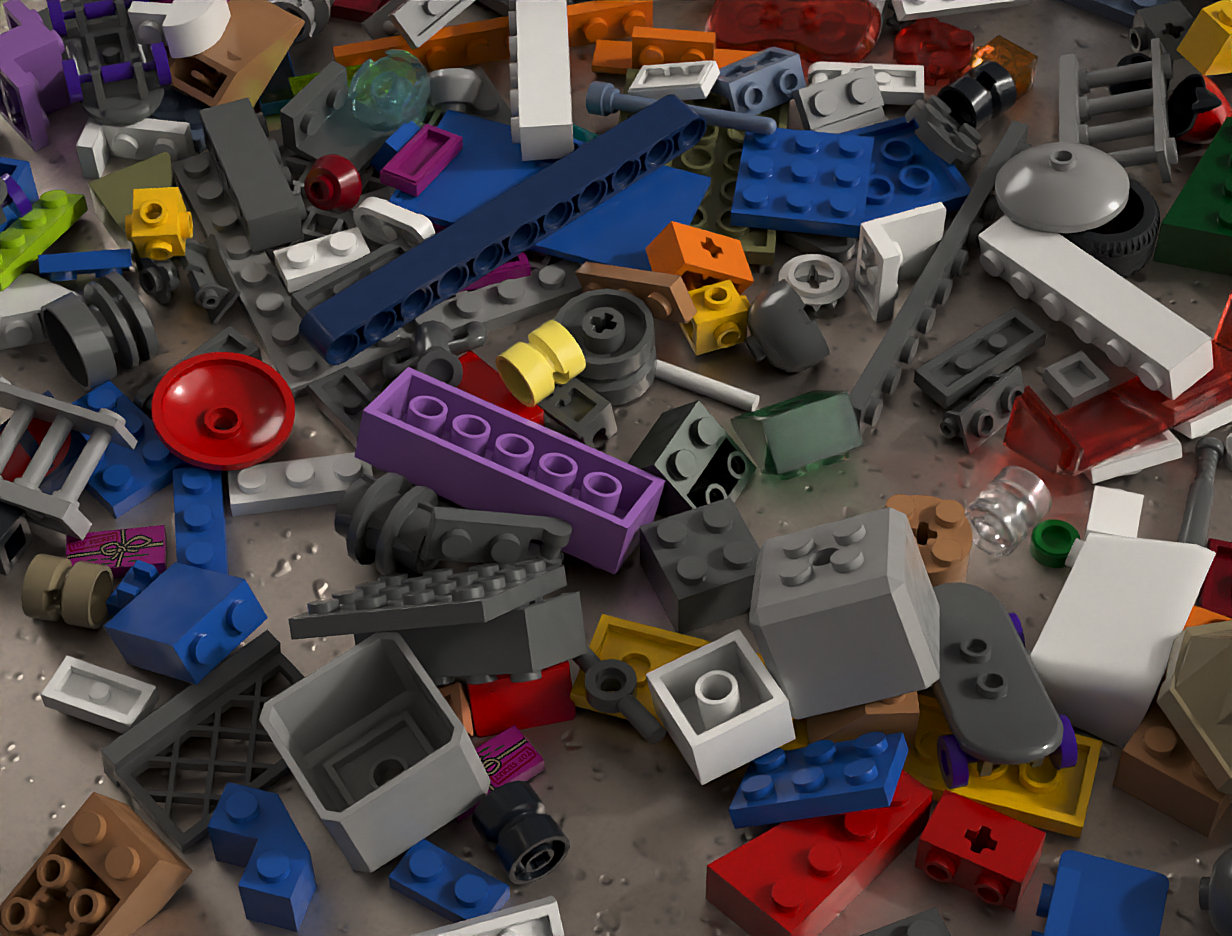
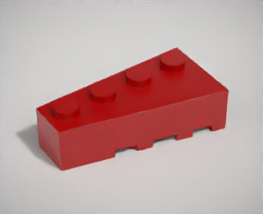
M902 769L889 807L782 822L708 864L705 899L750 936H818L923 832L929 820L933 792Z

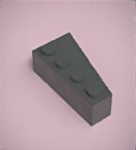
M579 591L561 593L557 597L538 602V599L533 600L484 623L394 630L399 632L435 685L452 683L455 681L454 676H466L467 684L492 682L498 679L497 674H510L511 682L537 680L542 678V669L587 653ZM376 632L354 634L355 646Z

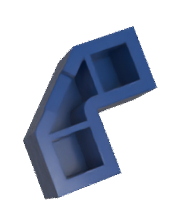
M227 782L207 826L216 861L246 868L238 885L246 919L298 932L317 887L310 851L278 794Z

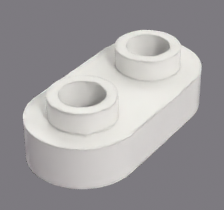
M368 197L353 213L354 222L361 233L382 245H386L402 236L414 248L436 234L433 224L427 217L394 205L385 199Z

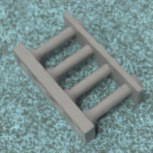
M390 0L361 23V26L372 40L402 35L413 50L419 48L475 0Z
M1160 38L1151 39L1152 61L1088 72L1087 68H1079L1076 53L1059 56V142H1074L1091 146V144L1155 134V145L1106 154L1114 158L1123 168L1158 162L1162 183L1171 182V164L1178 163V154L1175 138H1169L1167 79L1174 78V69L1171 53L1163 54ZM1148 78L1153 80V88L1089 100L1087 96H1084V94L1090 93L1092 88ZM1152 105L1154 107V116L1089 128L1088 124H1084L1085 121L1091 120V116Z
M0 376V407L14 411L0 435V502L24 510L28 522L84 540L92 523L78 510L80 503L77 500L110 442L134 450L138 441L125 427L126 420L109 409L101 408L99 412H95L13 386L8 380ZM33 417L52 423L23 476L15 478L13 482L4 480L1 473ZM71 429L90 435L60 491H54L52 495L42 493L38 487Z

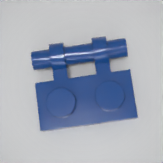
M131 249L38 255L40 277H49L50 281L77 280V275L95 274L96 278H100L113 271L123 276V271H130V267H132Z

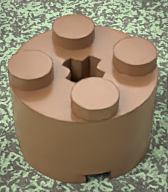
M895 494L888 498L884 508L891 507L907 515L932 587L943 583H965L973 533L962 504L952 499L943 500L927 495L908 496L905 494Z

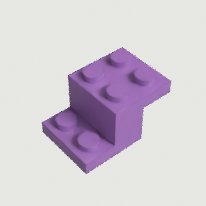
M9 0L3 3L9 31L0 34V114L23 140L37 152L50 145L46 128L50 125L47 115L72 104L61 62L63 61L61 54L65 53V46L59 34L55 30L50 31L43 24L40 15L35 9L29 10L20 0Z

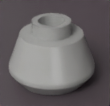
M447 68L430 72L424 81V86L433 107L441 109V115L444 116L448 109L466 114V109L473 107L481 86V79L473 70Z

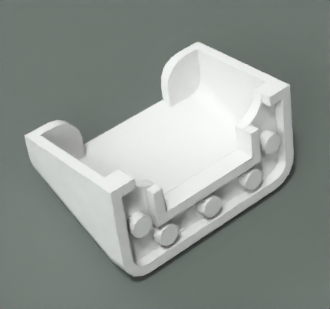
M1089 533L1086 541L1078 538L1075 539L1064 564L1072 568L1033 651L1026 649L1058 715L1065 714L1072 726L1121 748L1125 747L1143 721L1166 670L1173 641L1182 632L1216 552L1197 544Z

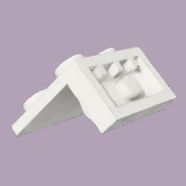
M942 202L861 223L854 288L876 323L893 318L894 302L899 296L897 282L920 276L941 242L946 217V208Z

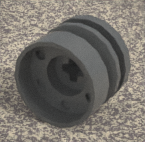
M115 271L100 277V284L92 281L84 285L83 294L86 305L77 295L70 292L41 307L44 328L57 356L72 379L84 391H90L117 376L115 359L129 370L139 366V359L145 362L159 355L157 335L143 303L131 285L122 275Z

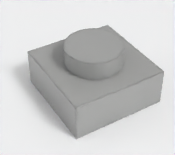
M1083 351L1046 367L1042 380L1070 410L1107 393L1110 379Z

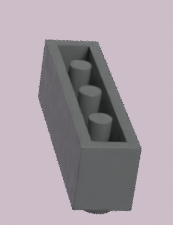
M249 98L199 110L206 147L252 252L303 239L301 220L307 219L306 208L301 194L293 195L292 193L294 185L289 168L287 166L280 167L279 165L281 164V156L275 139H267L269 131L263 113H255Z

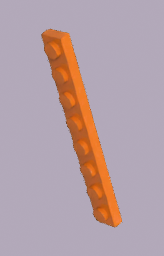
M595 0L567 5L569 47L596 43L597 39L614 40L631 37L634 26L653 28V0ZM509 16L443 27L419 48L413 50L402 35L332 47L333 58L335 62L346 67L348 87L425 74L439 69L458 68L510 58Z

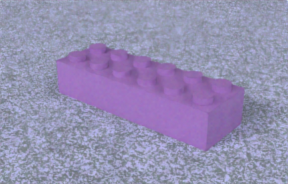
M410 367L406 368L363 410L354 455L355 458L373 465L378 470L396 472L403 475L416 486H426L437 495L451 500L468 510L561 518L572 527L569 543L562 547L561 551L614 575L640 543V526L654 522L666 481Z

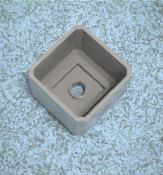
M888 507L765 540L757 554L748 623L768 672L789 701L792 718L799 720L927 689L940 678V606L906 514Z
M376 632L264 703L259 721L353 870L372 873L481 802L487 796L491 781L465 727L399 632ZM392 769L404 771L381 787L379 786L380 778L387 771Z

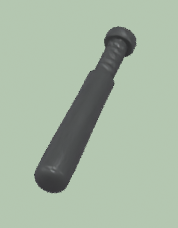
M1204 437L1195 446V454L1198 458L1194 482L1189 487L1177 542L1197 544L1206 548L1215 494L1213 486L1217 462L1223 458L1225 453L1224 444L1217 438Z

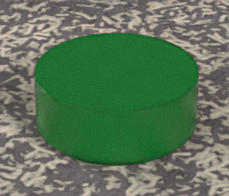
M1056 519L1045 520L1034 527L1029 550L1032 557L1046 567H1066L1064 564L1076 538L1080 539V535L1071 524Z

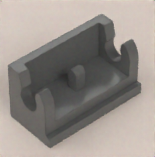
M575 377L564 385L554 383V392L537 404L544 410V414L575 435L580 443L594 449L593 437L598 430L608 439L618 431L611 403Z

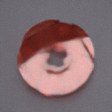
M936 17L916 19L915 24L905 27L896 35L893 44V59L896 60L897 65L924 66V85L936 86L937 80L950 78V83L964 76L966 72L972 69L975 38L970 31L962 30L948 23L939 22Z

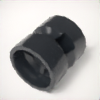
M987 60L966 72L964 76L942 87L937 97L951 109L949 115L961 126L967 123L978 130L987 124L990 119L996 118L1010 109L1016 102L1017 91L1008 71L997 62Z
M517 780L494 789L482 799L472 815L474 827L486 845L495 851L498 863L514 884H528L548 875L566 858L570 849L569 839L557 822L550 815H547L546 806L527 781Z

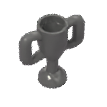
M439 321L423 322L412 332L409 347L384 357L382 360L383 375L386 379L394 381L406 368L410 367L457 388L463 376L462 364L457 355L483 346L487 341L485 327L479 321H471L450 330L447 325Z

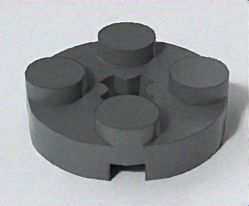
M932 95L928 101L918 99L905 113L908 123L914 118L919 124L914 133L941 159L951 164L957 158L963 162L960 169L969 170L981 157L978 145L983 140L982 136L967 123L961 126L949 115L951 109L939 97Z

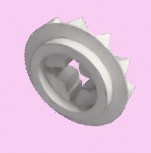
M805 254L792 258L783 265L778 277V282L785 279L794 288L804 304L812 306L816 312L821 305L834 308L837 300L846 299L850 283L849 274L840 262L820 254ZM810 276H814V281H817L819 288H810L808 283Z

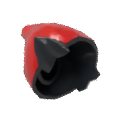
M1191 74L1174 89L1168 99L1169 137H1174L1175 140L1187 144H1209L1226 117H1232L1230 104L1216 83L1200 74Z

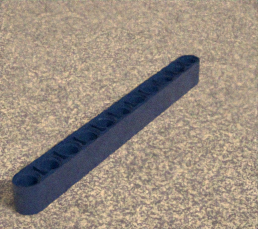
M675 94L664 96L314 307L301 320L299 325L300 336L328 364L339 365L346 362L691 149L703 137L707 127L706 120Z

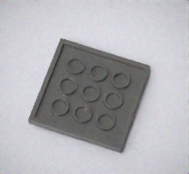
M532 559L517 562L514 568L499 570L497 563L473 566L468 568L469 572L453 574V568H442L423 572L422 577L409 579L407 572L382 575L378 577V581L355 585V590L333 593L330 599L307 603V612L288 619L291 639L484 623L567 586L564 565L546 567L545 559Z

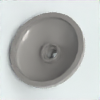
M1051 142L1025 149L1009 159L996 176L995 197L1001 210L1009 218L1023 226L1050 233H1075L1099 227L1114 219L1127 204L1130 183L1124 168L1105 152L1080 143Z

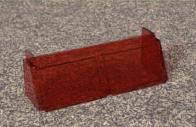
M1232 289L1214 338L1211 340L1214 368L1172 401L1160 391L1150 390L1142 383L1139 376H1136L1054 415L1028 385L1024 388L1023 394L1014 400L1003 445L1051 474H1067L1070 477H1074L1232 399Z

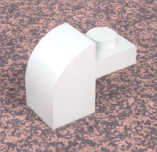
M174 0L172 4L133 1L128 10L137 43L150 45L163 42L164 46H168L172 58L190 57L212 47L223 35L231 17L227 0Z

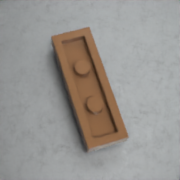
M587 261L575 271L583 288L582 293L607 288L626 291L641 299L652 312L653 318L686 324L697 313L680 275Z

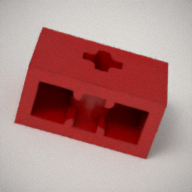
M945 789L919 838L914 867L923 870L930 878L938 882H950L974 893L987 904L1001 905L1015 911L1040 861L1046 832Z

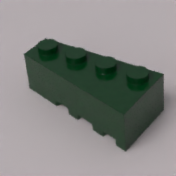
M1226 117L1163 219L1152 261L1232 276V117Z

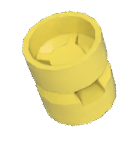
M548 320L529 333L528 344L517 342L498 355L495 360L497 370L506 387L515 398L527 407H534L552 394L555 389L554 383L564 385L584 371L586 367L584 355L574 337L565 327L554 320Z

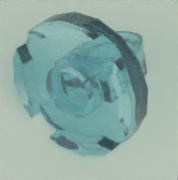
M396 49L385 51L388 56L382 57L376 62L371 58L364 62L354 74L348 90V97L352 101L351 111L353 115L372 131L389 132L411 121L419 127L425 119L427 99L430 94V76L425 66L408 51Z

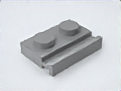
M872 65L792 92L804 131L811 130L840 134L889 120L888 117H885L882 108L884 102Z

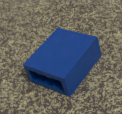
M174 562L108 621L104 628L127 664L197 685L268 617L245 579Z

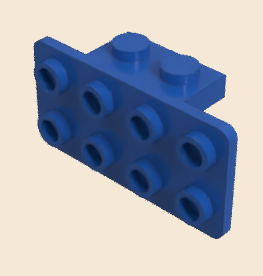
M1066 850L1061 854L1054 886L1043 883L1036 916L1046 918L1043 933L1032 930L1031 936H1159L1169 880L1165 875L1074 850Z

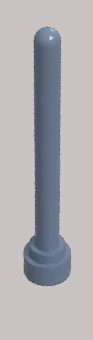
M594 81L589 86L586 94V109L589 114L605 117L611 113H617L618 110L638 113L658 101V99L621 94L620 90L615 88L612 83ZM687 104L706 120L707 125L765 135L773 134L777 128L775 120L769 117Z

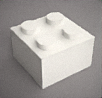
M740 629L646 674L655 712L701 785L796 739L788 699Z

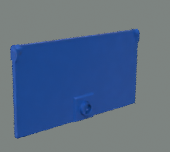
M448 109L437 128L463 137V149L418 197L396 189L389 202L414 213L422 214L431 223L449 227L560 159L522 161L521 143H512L511 125ZM573 139L574 151L587 142ZM663 165L530 247L529 250L581 264L587 261L652 271L645 248L671 221L690 225L711 184V177Z

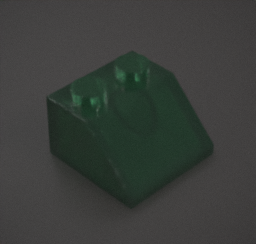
M813 390L730 418L735 432L761 473L779 475L780 480H788L804 475L808 472L806 465L820 460L823 465L844 461L850 458L849 450L863 446L848 391Z

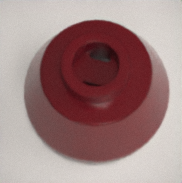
M328 154L317 159L312 165L304 181V190L308 200L316 208L332 213H344L354 208L361 197L362 183L357 169L348 159L337 154Z

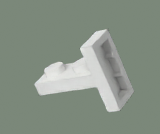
M89 117L76 144L83 177L95 179L101 177L110 157L146 160L167 151L173 163L195 155L189 123L145 118L131 125L114 126L100 123Z

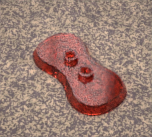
M716 0L708 14L705 32H716L715 49L760 52L774 46L798 53L800 59L810 64L815 62L859 63L871 53L878 40L881 29V15L876 5L869 0Z

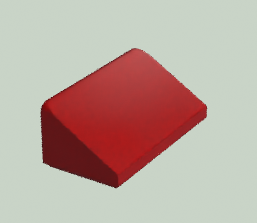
M568 660L542 669V678L537 680L511 682L510 674H497L498 679L495 681L467 684L475 735L478 738L499 735L514 725L519 730L575 719V702L570 699L572 680Z

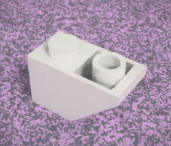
M32 273L19 275L3 292L0 291V350L50 341L42 321L41 307L73 291ZM73 292L75 295H77V296L82 300V297H81L80 294Z

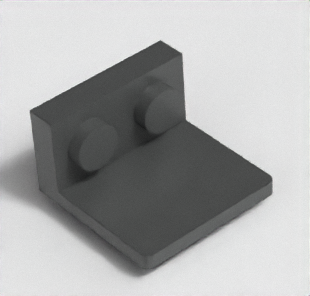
M333 60L280 110L284 147L313 163L320 157L328 154L343 156L355 166L359 175L371 164V161L384 142L401 127L400 124L349 98L346 67Z

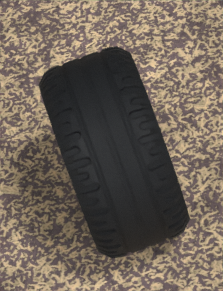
M1130 178L1127 204L1110 221L1126 230L1125 232L1100 234L1086 230L1075 233H1058L1123 278L1136 274L1148 263L1154 252L1160 226V211L1156 200L1146 188Z

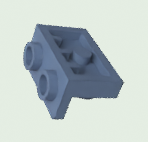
M772 46L719 68L720 74L710 92L729 99L732 112L757 115L794 99L792 92L806 87L800 56L798 53Z

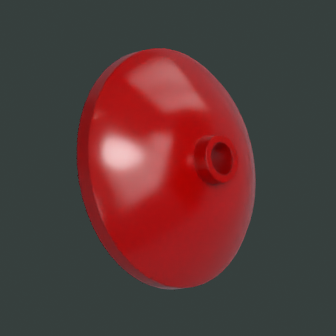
M234 352L205 353L180 362L162 377L152 398V422L155 432L163 445L183 461L210 470H239L267 460L286 443L294 425V397L284 378L263 361Z

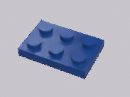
M111 381L105 382L71 403L95 412H99L101 408H106L119 414L126 420L125 427L138 441L134 450L110 442L84 487L115 519L173 483L172 469L193 466L175 456L163 445L155 432L152 420ZM82 433V435L88 441L90 435Z
M870 732L855 740L836 743L831 740H819L804 748L785 751L781 748H776L750 761L728 810L734 828L738 829L889 807L909 751L903 732L887 735L882 732Z

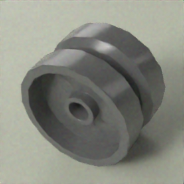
M608 288L592 290L571 298L558 311L554 321L560 323L569 331L581 348L585 358L586 367L575 378L608 400L611 406L623 405L640 397L653 384L657 366L655 329L652 312L641 299L626 291Z

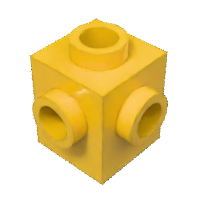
M178 187L133 189V212L125 217V231L127 240L129 242L134 241L140 258L162 261L172 256H185L186 239L193 237V221L191 212H186V207Z
M730 279L688 291L697 313L686 324L679 322V326L696 356L745 342L750 304L745 295L738 294Z

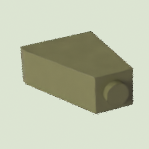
M167 151L88 183L96 216L120 249H131L132 266L138 275L143 270V265L134 241L129 242L127 240L125 217L133 212V189L177 187L171 156ZM175 256L169 258L172 262L177 260Z

